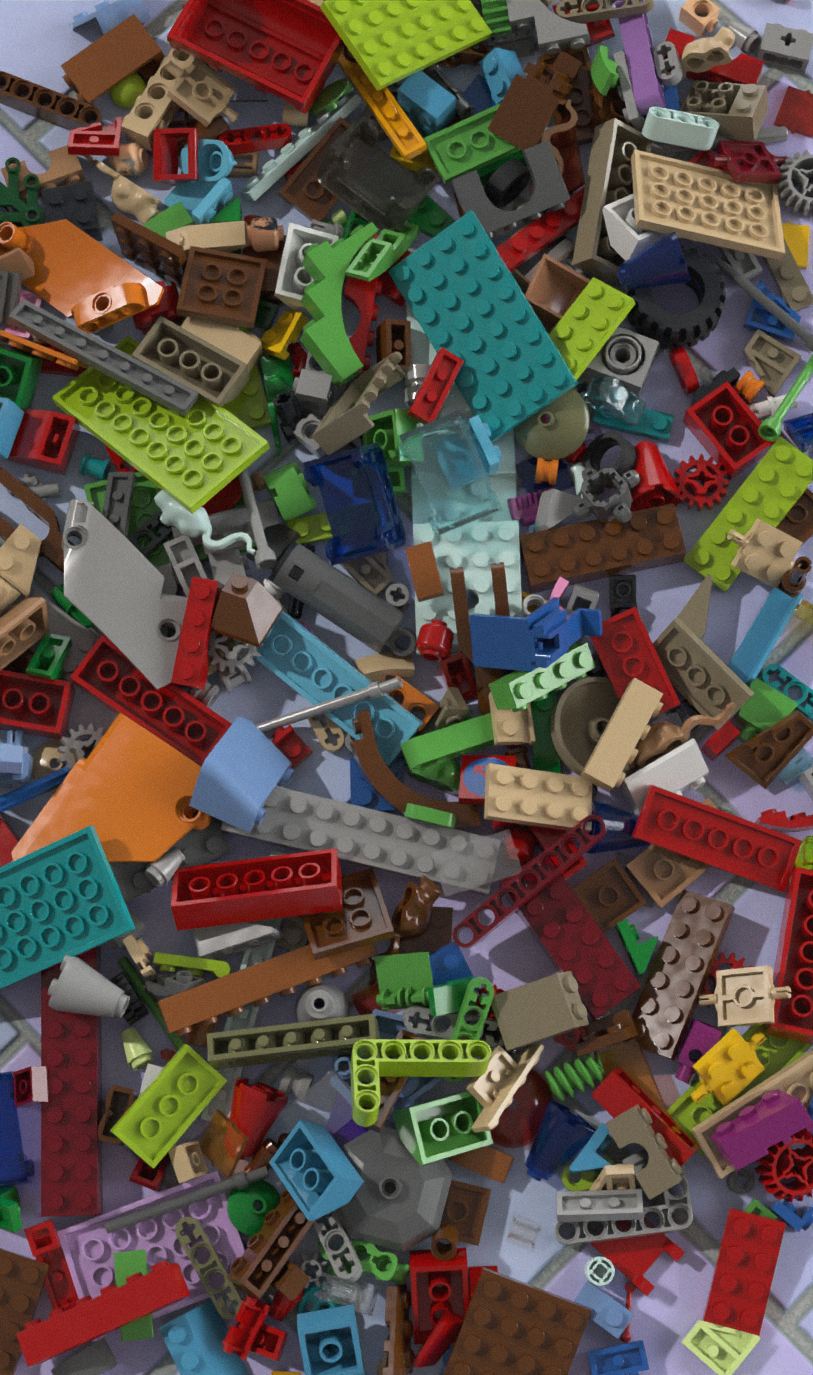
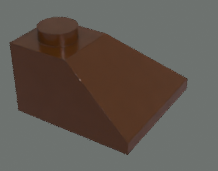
M233 572L221 590L210 631L260 648L282 613L283 607L259 581Z

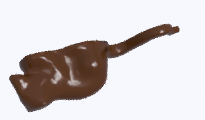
M425 875L421 876L420 885L408 882L402 900L394 910L391 920L395 937L390 938L391 943L388 951L377 956L398 954L400 938L416 936L422 933L428 926L431 919L432 906L441 895L442 890ZM375 958L370 967V981L368 983L370 987L376 981Z

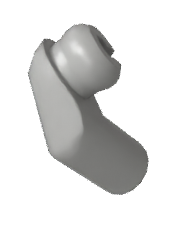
M27 473L24 475L23 485L38 498L60 496L58 483L44 485L37 479L36 474Z

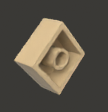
M198 1140L178 1145L168 1151L179 1184L210 1174Z

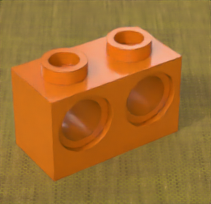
M401 678L403 687L386 693L390 697L394 695L401 696L404 701L400 705L410 713L420 711L425 715V718L421 721L423 724L415 733L417 736H421L439 714L440 706Z

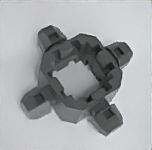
M588 467L582 471L581 493L584 502L581 501L574 506L573 513L576 518L583 520L593 513L600 522H610L614 518L622 523L629 521L632 518L630 511L632 497L629 488L632 489L640 482L639 474L635 470H629L623 473L621 477L614 468H603L597 472L594 468ZM605 487L608 489L613 487L615 490L618 489L620 493L618 496L615 494L610 497L607 503L604 500L602 502L596 501L593 496L603 493Z

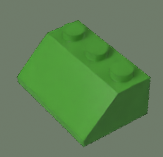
M468 1090L392 1111L399 1139L419 1165L493 1144L490 1131L475 1133L471 1129L484 1107Z

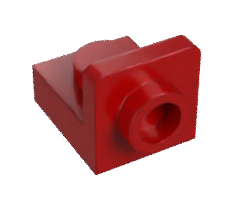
M291 725L286 728L280 727L271 736L273 739L271 742L292 763L291 769L297 768L313 754L312 750L294 732V728Z

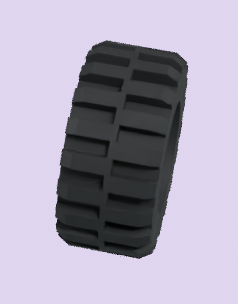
M676 245L675 249H670L669 246L661 247L659 253L653 250L647 254L646 260L641 259L636 264V269L631 273L626 295L633 298L636 304L630 310L628 320L632 326L636 325L635 332L637 334L646 335L648 338L659 341L661 344L660 348L668 349V345L674 346V348L684 346V344H688V347L697 345L699 339L704 341L709 337L710 331H714L721 317L726 299L724 277L722 275L718 276L720 269L715 263L712 265L709 263L710 257L706 254L698 255V250L690 248V251L683 250V246ZM679 282L687 285L695 292L699 305L688 313H669L655 303L651 292L662 283Z

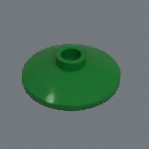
M264 1180L249 1184L248 1188L239 1191L237 1188L232 1190L227 1201V1213L230 1222L239 1232L245 1235L253 1236L259 1233L265 1224L264 1219L267 1214L276 1209L280 1203V1195L273 1185ZM254 1201L261 1203L262 1208L260 1211H256L253 1208Z

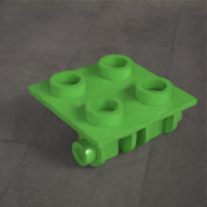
M429 952L374 957L380 992L376 996V1003L378 1006H382V1010L405 1009L412 1005L430 1007L428 987L434 985Z

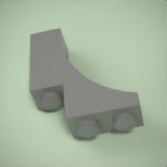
M506 0L509 21L513 32H526L532 27H536L538 44L542 54L553 55L564 49H581L585 45L591 44L587 24L575 23L559 17L540 0Z

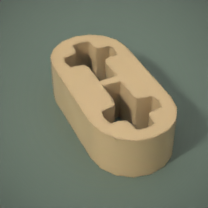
M315 716L308 718L312 730L325 751L337 753L342 750L345 738L339 725L327 716L324 717L327 725L325 727H322L320 721H313L316 718ZM330 730L333 737H340L337 739L338 745L326 744L328 741L327 731Z

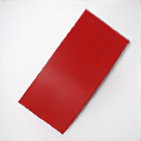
M770 809L761 812V817L755 823L778 832H800L813 829V815L806 816V813L802 812L790 816L788 821L785 811L777 812L776 809Z

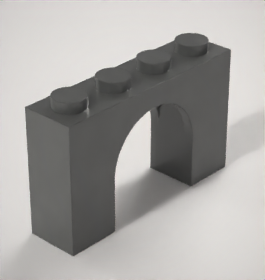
M548 140L522 151L533 180V190L528 202L517 210L505 211L491 204L484 192L476 170L451 180L463 214L465 215L470 210L473 211L489 238L495 236L494 231L503 227L504 231H508L518 227L517 221L526 217L528 222L542 217L541 211L551 208V211L554 212L566 207L565 201L569 200L570 196Z

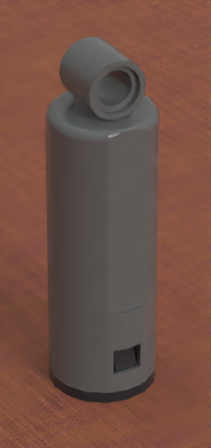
M295 540L283 554L268 578L270 582L375 652H380L385 644L398 656H407L415 649V633L411 629L399 625L404 617L401 611ZM400 635H406L410 639V646L408 648H400L396 643V638Z

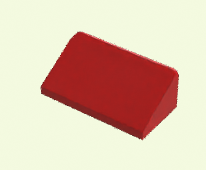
M445 1311L417 1352L412 1362L413 1366L418 1368L436 1365L459 1332L463 1320L451 1311Z

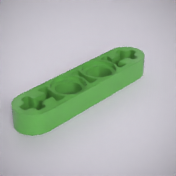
M475 977L468 984L450 1040H457L461 1036H467L470 1040H479L494 996L493 985L487 978ZM481 984H484L485 989L488 991L487 993H482L479 998V1002L483 1007L475 1003H469L470 1000L476 1002L477 993L474 989L475 987L480 988ZM469 1010L478 1011L480 1014L478 1021L473 1024L465 1022L464 1016ZM466 1077L444 1078L448 1082L456 1084L462 1082Z

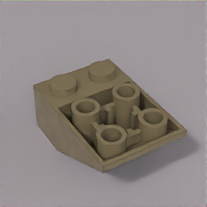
M693 81L680 111L716 120L719 123L717 134L729 140L755 142L769 111L767 89L765 85Z

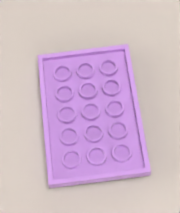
M218 1171L58 1231V1237L78 1298L81 1299L88 1295H91L92 1299L101 1295V1289L116 1283L113 1253L143 1249L146 1251L148 1273L152 1272L151 1267L162 1261L167 1260L168 1264L179 1263L191 1295L152 1313V1319L209 1298V1294L176 1236L175 1227L177 1222L184 1217L197 1219L201 1223L228 1274H230L231 1265L238 1257H242L246 1250L239 1231L232 1225L228 1217L226 1193L109 1234L104 1223L222 1182ZM187 1222L183 1224L184 1230L181 1231L182 1235H189L192 1243H187L189 1249L196 1243L204 1241L202 1236L198 1239L195 1238L193 1230L196 1229L195 1224L189 1225ZM201 1246L196 1249L194 1256L197 1262L204 1264L209 1261L211 1254L208 1248ZM213 1272L208 1280L209 1285L214 1289L221 1288L225 1281L224 1276L220 1272ZM120 1328L94 1339L93 1342L119 1333Z

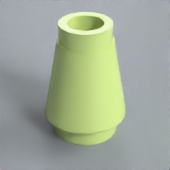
M135 1027L128 1028L120 1034L128 1066H132L134 1071L142 1070L147 1067L148 1063L152 1064L154 1062L152 1057L153 1051Z

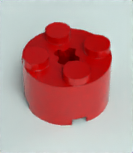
M164 281L155 282L165 289L159 304L132 316L135 328L142 330L143 335H147L160 316L178 326L182 324L181 319L184 316L176 315L179 292L175 282L170 281L171 286H165Z

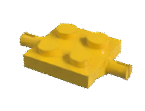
M732 1028L692 1066L699 1075L701 1085L689 1095L692 1100L699 1104L710 1093L715 1096L720 1104L724 1107L727 1106L765 1070L755 1052V1049L767 1039L763 1033L758 1030L748 1041H745L740 1033Z

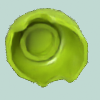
M133 73L109 90V94L116 106L125 110L133 109L137 97L142 95L146 89V84L141 76Z

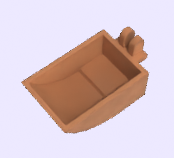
M544 254L525 293V297L536 315L554 329L591 280Z

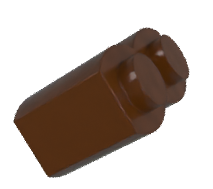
M113 1085L110 1088L105 1101L106 1113L98 1127V1138L100 1141L119 1146L124 1145L110 1130L137 1100L138 1093L136 1090L118 1085Z

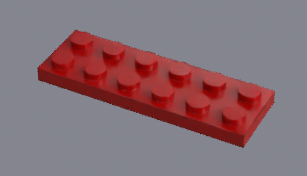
M649 785L632 834L634 838L780 892L786 891L802 844V840L654 785Z

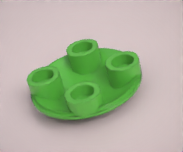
M343 78L326 85L309 111L314 116L320 114L323 110L327 113L333 111L339 105L337 100L341 96L350 93L354 88L350 80Z

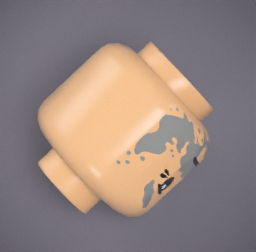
M136 142L124 143L120 146L119 156H109V163L111 168L115 169L123 177L139 176L148 167L149 158L146 149L142 148L140 144Z

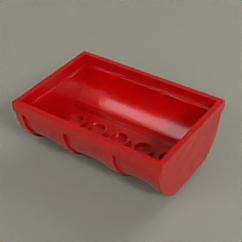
M188 0L167 35V41L172 49L178 52L184 51L208 63L210 68L218 72L224 71L253 85L255 90L265 95L271 94L295 106V109L301 113H307L314 105L335 68L344 46L343 40L329 22L320 6L308 0Z

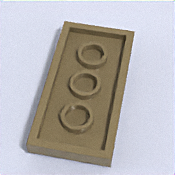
M678 617L653 642L672 686L701 715L717 716L725 710L727 704L735 703L736 706L731 709L729 716L723 722L712 725L717 731L755 694Z

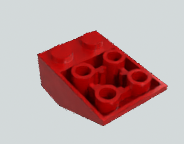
M21 409L25 413L9 457L4 460L65 476L81 429L76 417L54 411Z

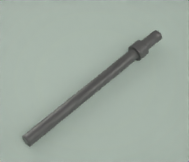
M721 257L715 260L714 263L722 273L805 342L804 345L813 352V334L807 331Z
M267 1166L247 1173L241 1171L233 1174V1178L104 1223L106 1231L109 1234L236 1188L238 1191L248 1188L249 1184L270 1177Z

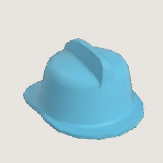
M198 139L197 181H217L222 177L228 176L233 166L237 165V161L234 160L233 154L227 145L219 140ZM188 143L182 149L179 158L180 167L184 174H188Z

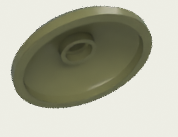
M572 388L514 428L515 438L519 445L533 457L543 458L548 461L563 459L573 454L584 442L590 425L589 410L583 397ZM549 414L550 421L544 424L543 417Z

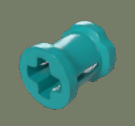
M84 453L79 464L78 474L82 476L87 474L99 478V481L107 480L111 469V460L106 459L103 461L91 457L89 453Z

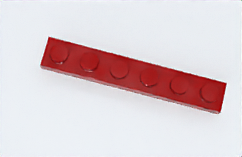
M585 186L570 196L569 200L565 201L566 207L554 212L550 210L496 248L510 272L579 224Z

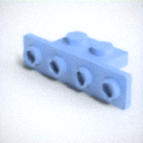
M106 0L94 6L95 12L88 15L84 11L72 17L74 22L70 24V27L73 29L95 18L103 35H105L133 14L136 15L141 23L151 19L143 0H117L111 4Z

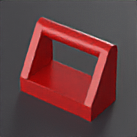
M198 128L153 130V181L169 185L197 181ZM188 136V174H178V138Z

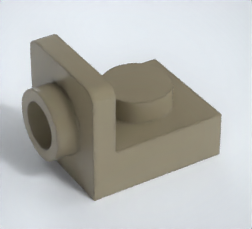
M448 687L439 704L441 713L435 725L438 729H442L464 721L469 708L457 687Z
M300 915L287 917V921L281 931L283 938L278 939L276 945L290 952L306 946L308 937Z

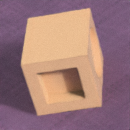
M688 0L681 7L679 21L701 38L707 31L709 33L712 32L718 25L720 8L710 0Z

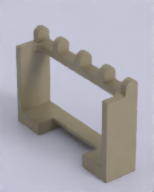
M392 353L345 385L311 435L328 456L374 427L375 424L367 415L370 403L380 393L407 375L398 365L402 359L401 353Z

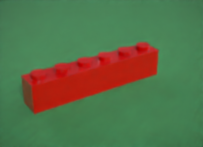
M167 1260L162 1261L151 1267V1273L144 1276L142 1272L133 1274L125 1278L127 1283L120 1287H117L116 1283L101 1289V1295L92 1299L91 1295L85 1296L75 1301L76 1307L67 1310L66 1307H62L50 1312L51 1318L43 1322L38 1318L24 1324L25 1330L16 1333L27 1366L39 1365L191 1296L179 1263L168 1264Z

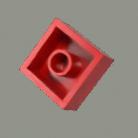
M728 720L704 743L701 751L713 762L737 739L741 732Z

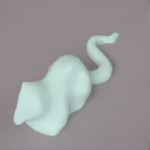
M163 490L154 497L157 506L162 510L160 520L163 524L175 526L182 534L189 537L202 535L203 543L207 549L213 551L220 550L237 541H244L247 543V552L253 555L256 553V550L252 549V539L247 533L237 532L219 541L212 540V526L205 508L200 507L191 514Z

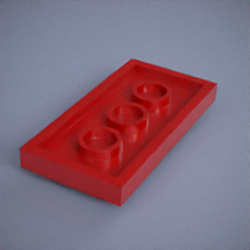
M636 606L602 621L603 634L600 637H589L619 702L629 683L636 678L663 693L660 699L663 706L658 715L681 705Z
M729 1207L703 1321L760 1335L786 1226L785 1221Z

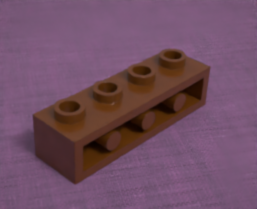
M287 1189L282 1193L281 1201L276 1209L270 1211L265 1217V1224L259 1233L254 1234L248 1241V1248L242 1257H238L230 1267L231 1272L227 1279L248 1296L256 1298L263 1296L314 1222L307 1220Z

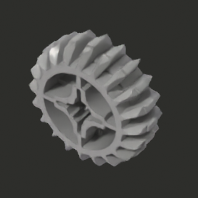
M806 149L803 156L797 152L793 158L789 157L786 159V165L783 164L780 167L779 171L782 176L777 184L780 201H786V209L793 206L794 214L800 210L803 211L804 217L808 215V212H811L813 215V185L811 184L806 189L808 182L811 183L813 180V155H810Z

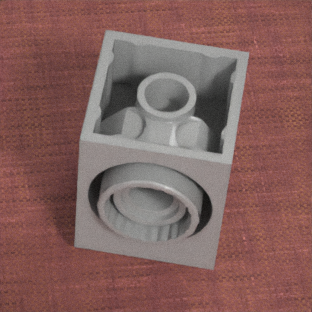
M617 327L580 377L590 379L593 383L594 391L636 406L653 365L659 341Z

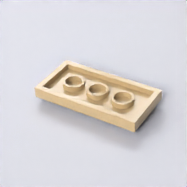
M492 763L486 766L484 819L569 831L585 817L592 815V783L580 776ZM592 821L586 827L587 833L592 830Z

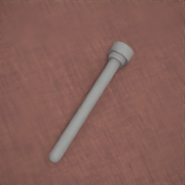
M246 468L238 477L258 549L254 559L257 569L270 570L277 565L278 561L275 552L267 545Z

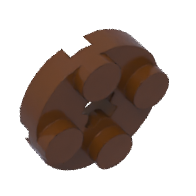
M610 87L606 96L600 92L595 96L593 100V120L596 125L616 118L634 128L631 122L627 123L625 120L623 109L626 108L625 101L621 100L617 87Z

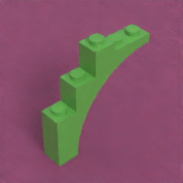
M373 222L365 227L363 225L356 227L350 233L351 236L346 240L340 238L332 246L327 240L320 245L317 243L312 244L304 252L306 255L301 263L314 279L304 289L305 294L301 299V303L314 319L303 327L304 333L300 341L324 372L332 375L333 383L337 388H340L357 376L363 368V364L352 349L345 331L341 312V292L345 273L350 262L363 248L368 239L374 238L378 232Z

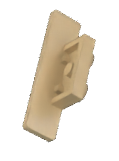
M541 1043L524 1047L515 1061L501 1046L493 1047L487 1072L482 1076L473 1077L466 1088L484 1107L471 1127L475 1133L491 1131L498 1125L500 1115L512 1103L513 1095L525 1083L526 1075L530 1069L540 1060L539 1055L544 1049Z

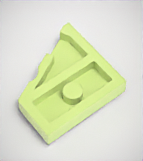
M698 1320L682 1339L681 1343L717 1375H732L761 1338L758 1335Z

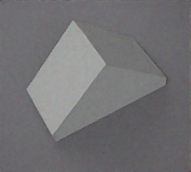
M556 489L541 492L534 529L538 532L553 527L572 515L574 506L581 501L584 502V499Z

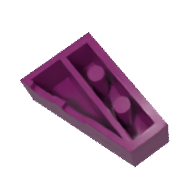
M777 1089L765 1093L762 1096V1100L756 1105L748 1106L741 1110L739 1116L733 1121L725 1122L718 1126L716 1132L710 1138L725 1163L733 1169L739 1170L769 1154L767 1148L780 1141H783L784 1145L792 1142L791 1135L807 1128L808 1132L812 1131L813 1121L800 1099Z

